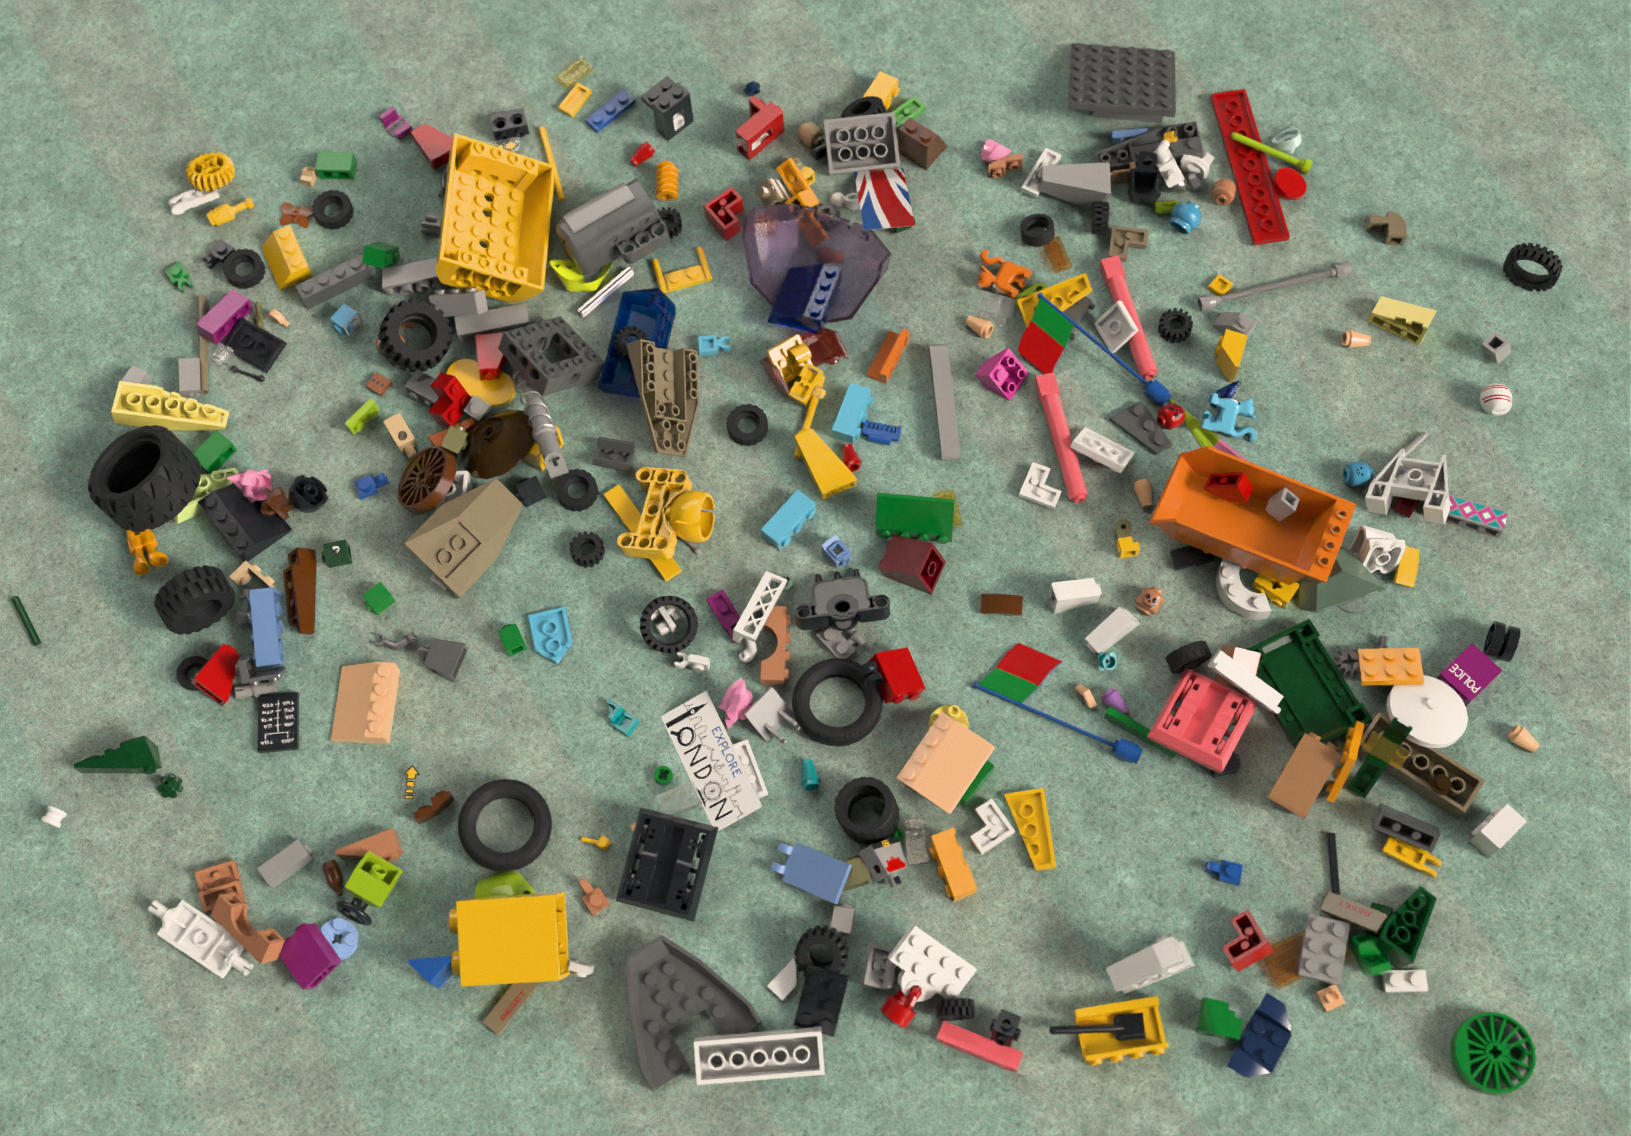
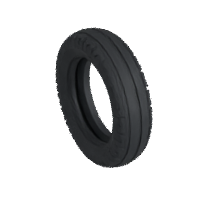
M831 658L812 665L801 675L794 688L792 708L798 725L811 739L828 746H847L862 740L875 728L882 713L883 698L878 686L870 689L866 688L864 678L858 672L859 667L862 666L861 664L849 659ZM841 677L853 681L860 687L865 696L866 703L861 716L855 722L843 727H831L821 723L813 715L809 705L810 697L813 690L824 680Z
M512 779L491 781L477 788L463 804L458 819L460 842L468 856L480 866L500 872L518 870L535 861L546 848L552 830L551 813L541 794L530 785ZM510 798L520 801L530 810L533 816L534 828L531 837L522 847L515 851H493L486 847L477 835L476 823L480 812L486 805L497 799Z

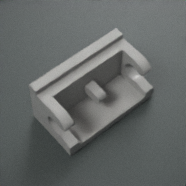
M178 359L179 392L181 397H200V359Z

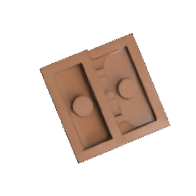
M236 859L194 872L204 912L213 910L218 896L235 892L243 900L245 899Z

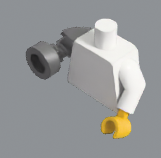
M1174 131L1164 133V140L1154 153L1157 154L1156 165L1168 188L1176 193H1183L1186 189L1196 191L1201 188L1194 172L1188 174L1186 180H1184L1185 178L1168 148L1170 142L1177 141V136H1173Z

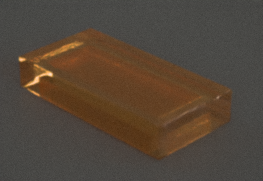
M1060 236L1054 237L1049 244L1043 246L1054 273L1072 269L1071 261Z

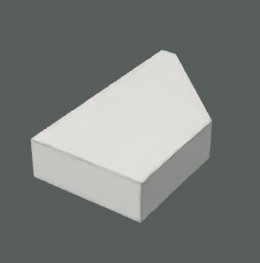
M794 958L767 986L781 1001L797 986Z

